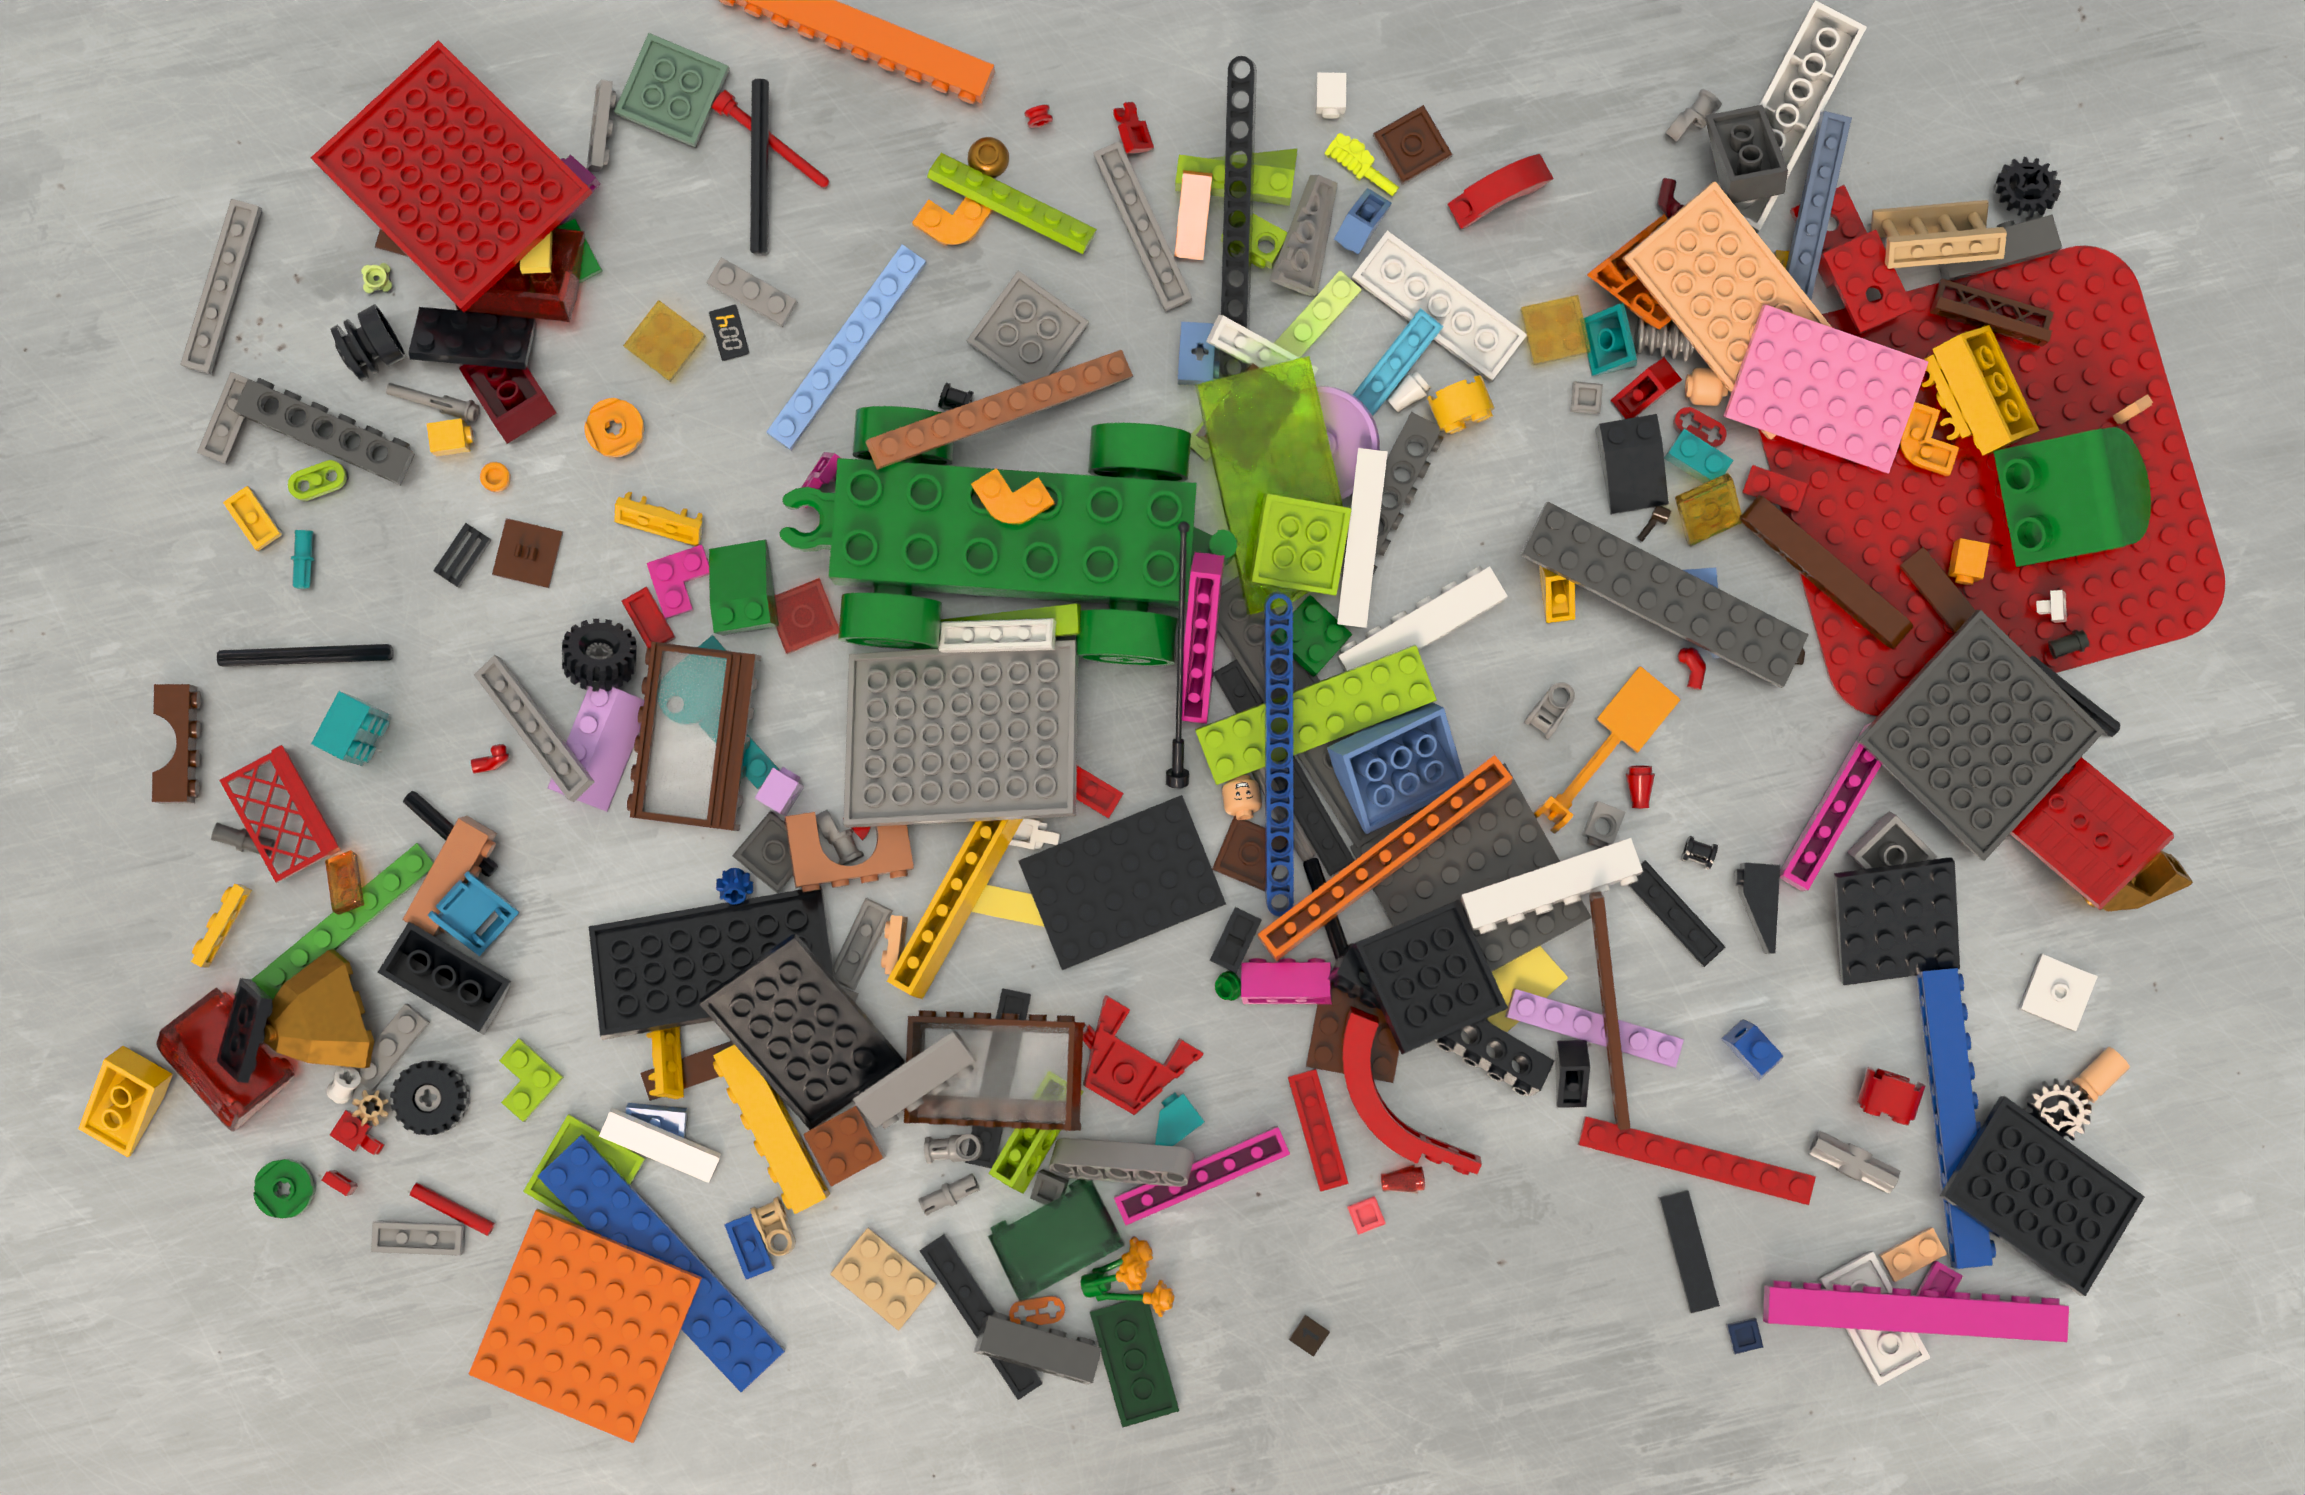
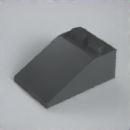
M1763 105L1706 115L1705 120L1721 189L1732 203L1784 194L1788 169Z

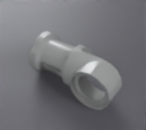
M1701 89L1699 98L1690 109L1686 108L1683 113H1680L1666 131V134L1677 142L1691 123L1704 128L1706 126V115H1710L1715 109H1719L1722 103L1714 94Z
M828 809L815 815L824 838L828 840L829 844H833L839 856V865H847L864 856L863 852L857 849L852 839V829L839 833Z
M973 1134L951 1135L947 1139L926 1137L924 1142V1155L927 1164L933 1163L934 1160L950 1159L952 1162L973 1161L979 1158L983 1152L981 1139ZM970 1138L975 1141L977 1147L973 1155L966 1156L961 1150V1145L963 1141ZM938 1148H946V1150L937 1151Z

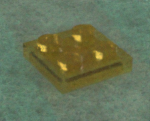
M1578 295L1521 307V316L1525 333L1527 334L1526 337L1533 365L1591 352Z
M658 300L623 346L671 382L706 336Z
M1729 473L1675 497L1685 538L1690 546L1742 523L1739 519L1742 513L1734 481Z

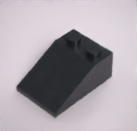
M1657 414L1600 423L1596 427L1595 432L1610 514L1668 505L1663 443Z

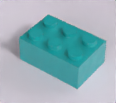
M338 691L311 745L343 761L363 766L365 762L368 763L373 757L376 747L373 745L378 736L382 737L389 726L387 719L390 714L359 698Z

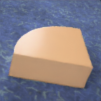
M2147 394L2113 415V418L2117 424H2122L2150 407L2153 401Z

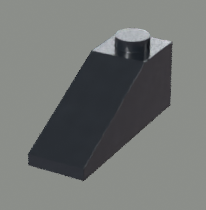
M1741 863L1740 869L1735 870L1734 885L1739 886V896L1764 954H1775L1780 865Z

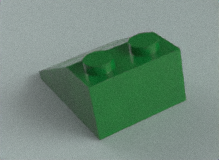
M767 540L709 549L710 609L714 633L724 636L779 626Z

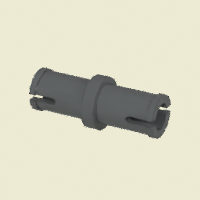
M218 822L215 824L211 840L234 846L236 850L241 852L247 850L260 854L245 828L239 830ZM260 836L259 840L262 845L274 848L275 840ZM265 849L268 856L270 857L272 851Z

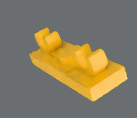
M1935 354L1925 358L1924 360L1929 362L1926 371L1930 377L1928 381L1921 385L1922 387H1929L1936 383L1938 393H1936L1937 400L1943 409L1946 408L1952 416L1940 422L1941 426L1951 423L1955 427L1954 433L1948 435L1947 439L1953 440L1960 436L1962 438L1972 436L1973 434L1968 423L1961 416L1959 404L1948 388V381L1942 369L1936 363Z
M627 492L624 498H617L614 522L699 546L702 535V513L699 512L697 517L692 519L687 517L688 509L686 508L682 509L679 515L664 507L646 505V496H643L640 502L632 501V492Z
M680 1027L647 1033L646 1037L652 1039V1057L655 1073L649 1075L648 1078L655 1081L656 1088L649 1091V1095L672 1099L683 1098Z

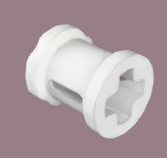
M341 1066L337 1068L334 1073V1080L327 1087L328 1097L338 1104L347 1103L353 1097L354 1089L358 1087L361 1081L359 1072L353 1067Z

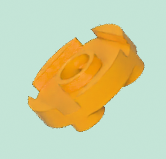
M608 398L598 402L591 408L587 421H585L584 431L589 444L605 457H623L633 452L641 444L644 438V422L641 414L632 404L617 398ZM613 420L617 424L622 423V428L619 429L620 433L617 435L607 433V429L610 428L609 422Z

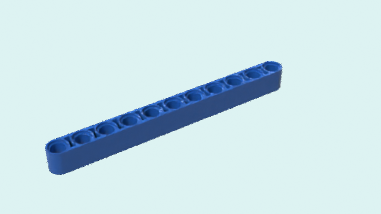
M1273 592L1267 596L1264 603L1265 899L1269 911L1273 915L1281 917L1293 908L1294 904L1293 606L1286 594ZM1282 598L1286 601V609L1281 614L1271 612L1270 605L1274 599ZM1276 628L1284 629L1287 634L1285 641L1279 644L1272 642L1270 638L1272 631ZM1276 658L1286 660L1287 666L1282 673L1271 671V663ZM1275 688H1283L1287 692L1286 699L1276 703L1271 700V692ZM1281 717L1287 721V726L1282 732H1274L1271 729V722L1275 718ZM1276 747H1283L1287 750V756L1283 761L1277 762L1272 760L1271 752ZM1279 776L1284 777L1287 780L1285 789L1282 791L1273 790L1271 788L1272 780ZM1277 806H1283L1287 809V815L1282 820H1275L1271 817L1272 810ZM1284 836L1287 838V845L1280 850L1274 849L1271 846L1273 838ZM1277 865H1283L1287 868L1286 876L1281 879H1276L1271 875L1272 869ZM1279 894L1285 895L1288 898L1286 905L1282 908L1274 907L1271 904L1274 896Z

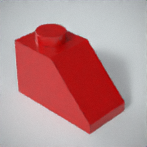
M1663 357L1642 372L1615 395L1611 401L1625 419L1635 418L1663 397L1682 379L1666 358Z

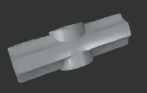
M1818 1131L1817 1135L1813 1138L1808 1154L1836 1167L1838 1172L1857 1181L1862 1180L1889 1194L1899 1180L1900 1170L1872 1157L1873 1154L1853 1144L1848 1143L1847 1145L1821 1131Z

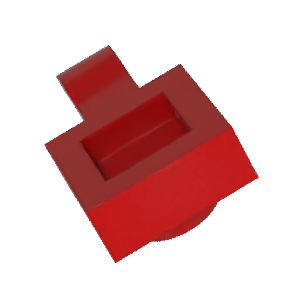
M1134 102L1123 103L1124 108L1113 109L1115 119L1122 123L1118 126V130L1126 154L1148 152L1154 148L1146 121H1139L1137 107Z
M345 1110L329 1135L352 1151H357L361 1145L362 1148L372 1155H379L385 1144L368 1134L373 1126L367 1122L364 1126H361L362 1119L358 1116L352 1117L353 1113Z

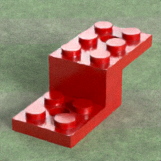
M1845 185L1836 188L1830 217L1836 220L1837 228L1834 231L1826 232L1818 272L1826 289L1835 285L1859 335L1908 313L1914 308L1895 268L1888 269L1885 264L1886 249L1877 230L1875 229L1867 233ZM1800 205L1790 210L1795 223ZM1876 288L1879 290L1881 300L1877 303L1870 302L1866 297L1867 289Z

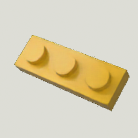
M234 884L233 887L226 889L221 898L222 907L218 913L215 912L210 917L206 926L209 929L204 939L200 938L192 950L194 955L191 960L192 963L199 967H210L249 897L251 889L242 884Z

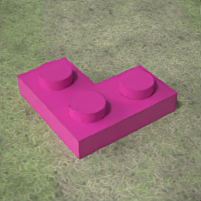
M823 452L801 488L810 487L820 490L822 484H829L830 481L835 482L837 460L841 457L835 453Z
M699 545L646 563L664 618L669 619L693 611L685 582L709 575V561L704 546Z

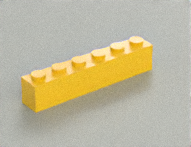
M735 1045L713 1055L716 1060L713 1062L715 1071L720 1078H725L729 1086L726 1090L733 1104L738 1103L742 1111L740 1118L744 1127L747 1130H752L756 1138L754 1146L761 1157H766L770 1165L767 1167L768 1173L774 1183L778 1182L784 1192L781 1194V1198L788 1210L792 1208L794 1214H797L826 1199L830 1192L778 1093Z

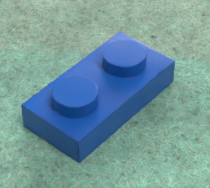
M752 1214L724 1224L746 1280L775 1268L761 1233L755 1225Z

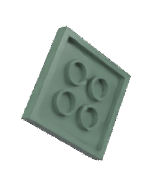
M648 33L614 113L696 147L712 111V105L719 95L730 68L721 62Z

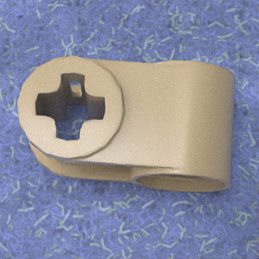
M776 1197L773 1199V1202L760 1208H750L755 1225L761 1233L767 1250L775 1256L787 1255L792 1252L796 1241L780 1198ZM775 1212L773 1215L764 1218L765 1215ZM778 1234H783L788 1240V1245L783 1251L777 1250L773 1244V1240Z

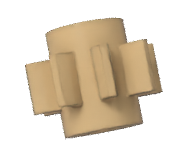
M363 1090V1100L354 1099L352 1101L353 1105L358 1106L357 1110L353 1112L352 1117L359 1116L362 1119L361 1126H364L367 1121H372L373 1125L377 1126L379 1124L378 1116L387 1117L388 1113L382 1109L389 1101L388 1099L381 1100L378 1097L379 1090L374 1095H368L367 1091ZM369 1102L374 1103V1109L376 1110L371 1115L366 1113L367 1108L363 1106H367Z

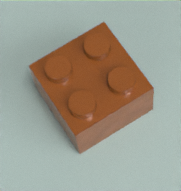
M857 1105L803 1134L831 1187L886 1157L863 1112Z

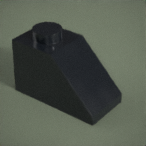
M1587 1040L1557 1041L1555 1059L1557 1108L1586 1107L1590 1075Z

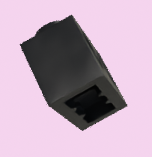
M1235 907L1209 961L1237 973L1262 919Z

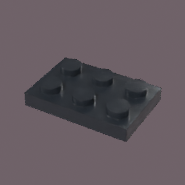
M244 978L239 980L216 1061L237 1082L249 1083L250 1076L256 1069V1055L259 1046L264 1041V1027L267 1018L272 1013L273 999L251 979Z

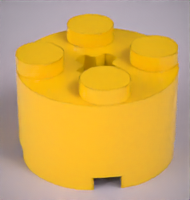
M1481 375L1474 376V383H1467L1465 379L1435 392L1437 398L1434 396L1427 397L1441 431L1445 430V433H1450V435L1466 429L1465 423L1477 421V423L1493 417L1491 411L1495 407Z

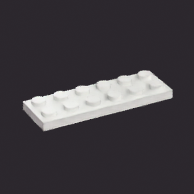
M1386 231L1352 276L1354 281L1409 322L1420 308L1444 326L1434 340L1491 383L1527 336L1525 332L1389 231Z

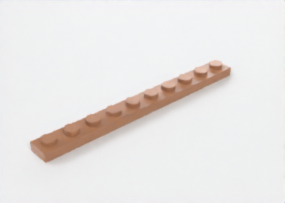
M1121 349L872 437L866 441V445L876 468L880 469L1126 381L1133 377V374Z

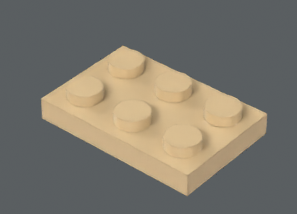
M869 1227L830 1273L831 1276L898 1331L937 1284Z

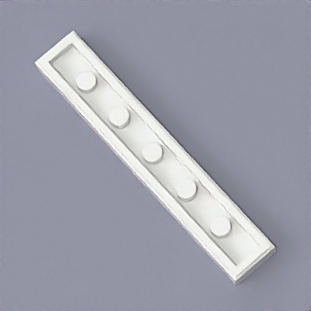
M1358 448L1338 625L1367 628L1388 451Z

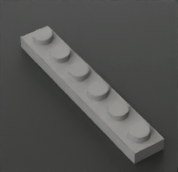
M1118 141L1094 152L1095 160L1165 312L1191 301V294L1121 142Z
M235 199L230 200L180 363L183 367L208 374L212 373L262 210L259 206Z
M494 655L474 676L566 798L575 802L595 781L503 660Z

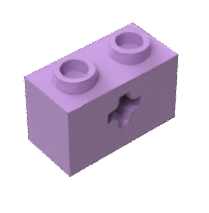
M782 767L780 771L772 768L755 799L778 813L787 816L804 788L803 785L798 783L801 777L785 767Z

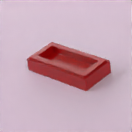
M647 586L621 601L647 648H651V642L667 644L676 639Z

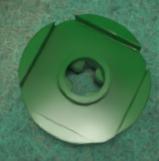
M292 1159L272 1161L260 1169L255 1177V1192H253L256 1205L264 1214L280 1219L291 1218L301 1214L308 1208L315 1195L316 1187L311 1173L303 1164ZM280 1181L284 1184H290V1194L288 1196L286 1194L278 1195L277 1191L280 1189L278 1183Z

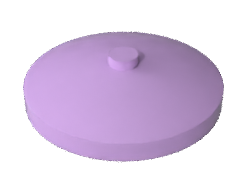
M1315 386L1296 391L1294 393L1300 396L1263 451L1266 466L1280 488L1296 499L1324 504L1346 499L1353 495L1358 448L1380 451L1379 433L1375 420L1367 407L1358 398L1342 389L1330 386Z

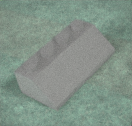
M952 1031L853 1098V1101L875 1128L882 1125L886 1129L900 1120L897 1116L898 1113L906 1108L910 1113L924 1103L922 1100L923 1096L929 1092H932L935 1096L949 1086L946 1081L954 1075H957L960 1079L974 1070L971 1064L977 1060L958 1032Z

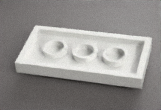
M1873 1251L1858 1257L1819 1279L1824 1289L1833 1290V1284L1851 1285V1291H1862L1863 1286L1881 1287V1293H1892L1893 1288ZM1846 1328L1875 1384L1878 1386L1931 1358L1918 1333Z

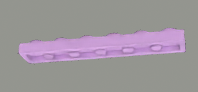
M1513 988L1505 1017L1606 1047L1603 1015ZM1618 1020L1622 1052L1676 1068L1684 1039Z

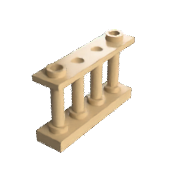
M1988 200L1872 210L1871 231L1876 229L1880 238L1887 237L1885 264L1888 269L2004 259L2007 232L2004 227H1986Z

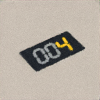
M734 304L710 311L709 316L721 360L726 361L749 354L737 305Z

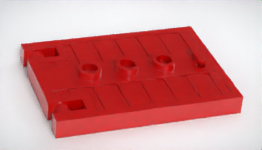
M2081 757L2072 766L2074 769L2069 774L2066 773L2010 834L2089 902L2101 910L2174 839V834Z

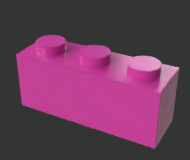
M1261 958L1249 959V963H1242L1241 969L1243 1004H1332V981L1328 979L1332 971L1331 962H1325V959L1311 958L1308 959V962H1296L1295 959L1282 958L1278 960V963H1266V960Z

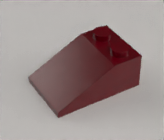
M466 364L459 367V370L507 444L556 414L555 409L528 367L526 370Z

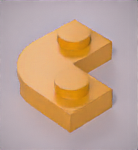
M965 197L954 214L951 215L928 199L912 224L940 244L946 246L947 244L957 245L971 241L994 210Z
M1914 402L1900 441L1901 450L1912 464L1948 477L1951 474L1959 447L1931 438L1940 410Z
M997 468L971 484L990 515L1004 523H1025L1055 504L1038 477L1012 493Z

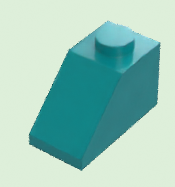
M1174 1092L1161 1102L1164 1108L1159 1112L1155 1145L1174 1146L1205 1123L1184 1093L1178 1096Z

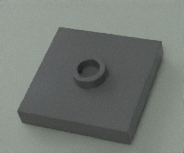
M770 811L732 857L778 894L793 876L785 822Z

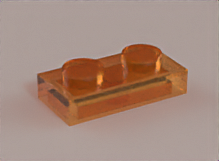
M350 850L325 860L332 911L340 915L363 906L364 900L357 854Z

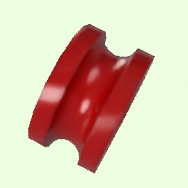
M1049 105L1035 106L1024 112L1025 117L1030 119L1028 122L1029 128L1044 126L1053 121L1052 115L1048 114L1050 110Z
M1089 1024L1086 1026L1087 1030L1083 1032V1041L1091 1050L1095 1031Z

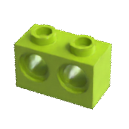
M1235 211L1230 220L1232 225L1237 228L1245 224L1246 218L1243 212ZM1254 213L1252 219L1251 263L1261 269H1264L1265 266L1272 269L1279 257L1288 232ZM1223 233L1221 234V242H1222V243H1223ZM1235 240L1231 243V253L1238 255L1241 252L1244 254L1245 246L1241 241ZM1262 241H1269L1273 244L1274 249L1269 253H1264L1259 250L1258 245Z

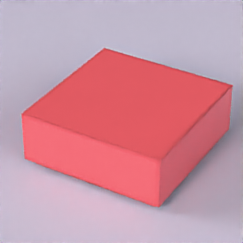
M1375 1196L1347 1206L1358 1235L1386 1224Z

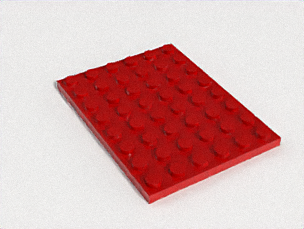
M439 40L310 157L463 312L467 311L593 193L557 155Z

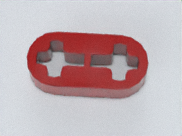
M1684 407L1674 416L1673 426L1678 433L1686 429L1714 448L1720 447L1726 440L1727 432L1725 427L1720 422L1694 408ZM1687 414H1690L1692 416V423L1699 427L1696 428L1689 425L1687 428H1684L1680 416L1685 417ZM1703 428L1707 431H1711L1713 428L1717 429V436L1720 439L1709 442L1707 440L1709 435L1701 431V429Z

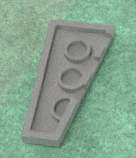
M1310 175L1270 281L1307 296H1317L1338 183L1320 175Z

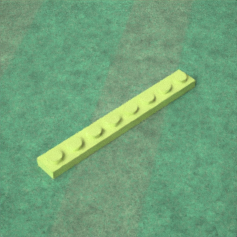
M1340 270L1274 344L1301 358L1360 294L1362 289ZM1209 415L1192 432L1190 449L1205 462L1217 450L1196 435Z

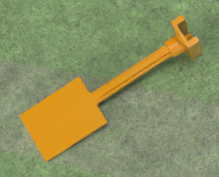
M1639 666L1596 719L1611 731L1610 736L1562 794H1558L1555 799L1550 796L1533 813L1536 819L1541 814H1545L1549 820L1555 823L1550 829L1554 834L1564 827L1574 816L1569 811V808L1572 806V800L1619 742L1623 741L1638 753L1681 699Z

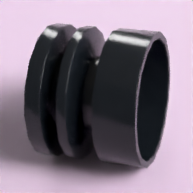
M376 304L357 314L361 325L358 329L349 319L343 321L348 333L347 335L338 324L330 329L340 357L348 369L361 382L369 378L364 365H367L374 375L379 373L375 360L378 357L388 367L406 358L400 341Z

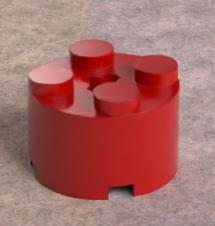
M1868 1067L1857 1102L1860 1103V1108H1863L1865 1113L1880 1117L1881 1112L1892 1117V1121L1909 1126L1910 1120H1915L1925 1085L1917 1082V1085L1909 1083L1910 1078L1882 1069H1877L1875 1074L1874 1069Z

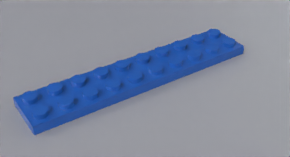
M583 1134L537 1176L586 1229L702 1277L681 1330L740 1392L746 1389L785 1352V1349L633 1187L626 1182Z

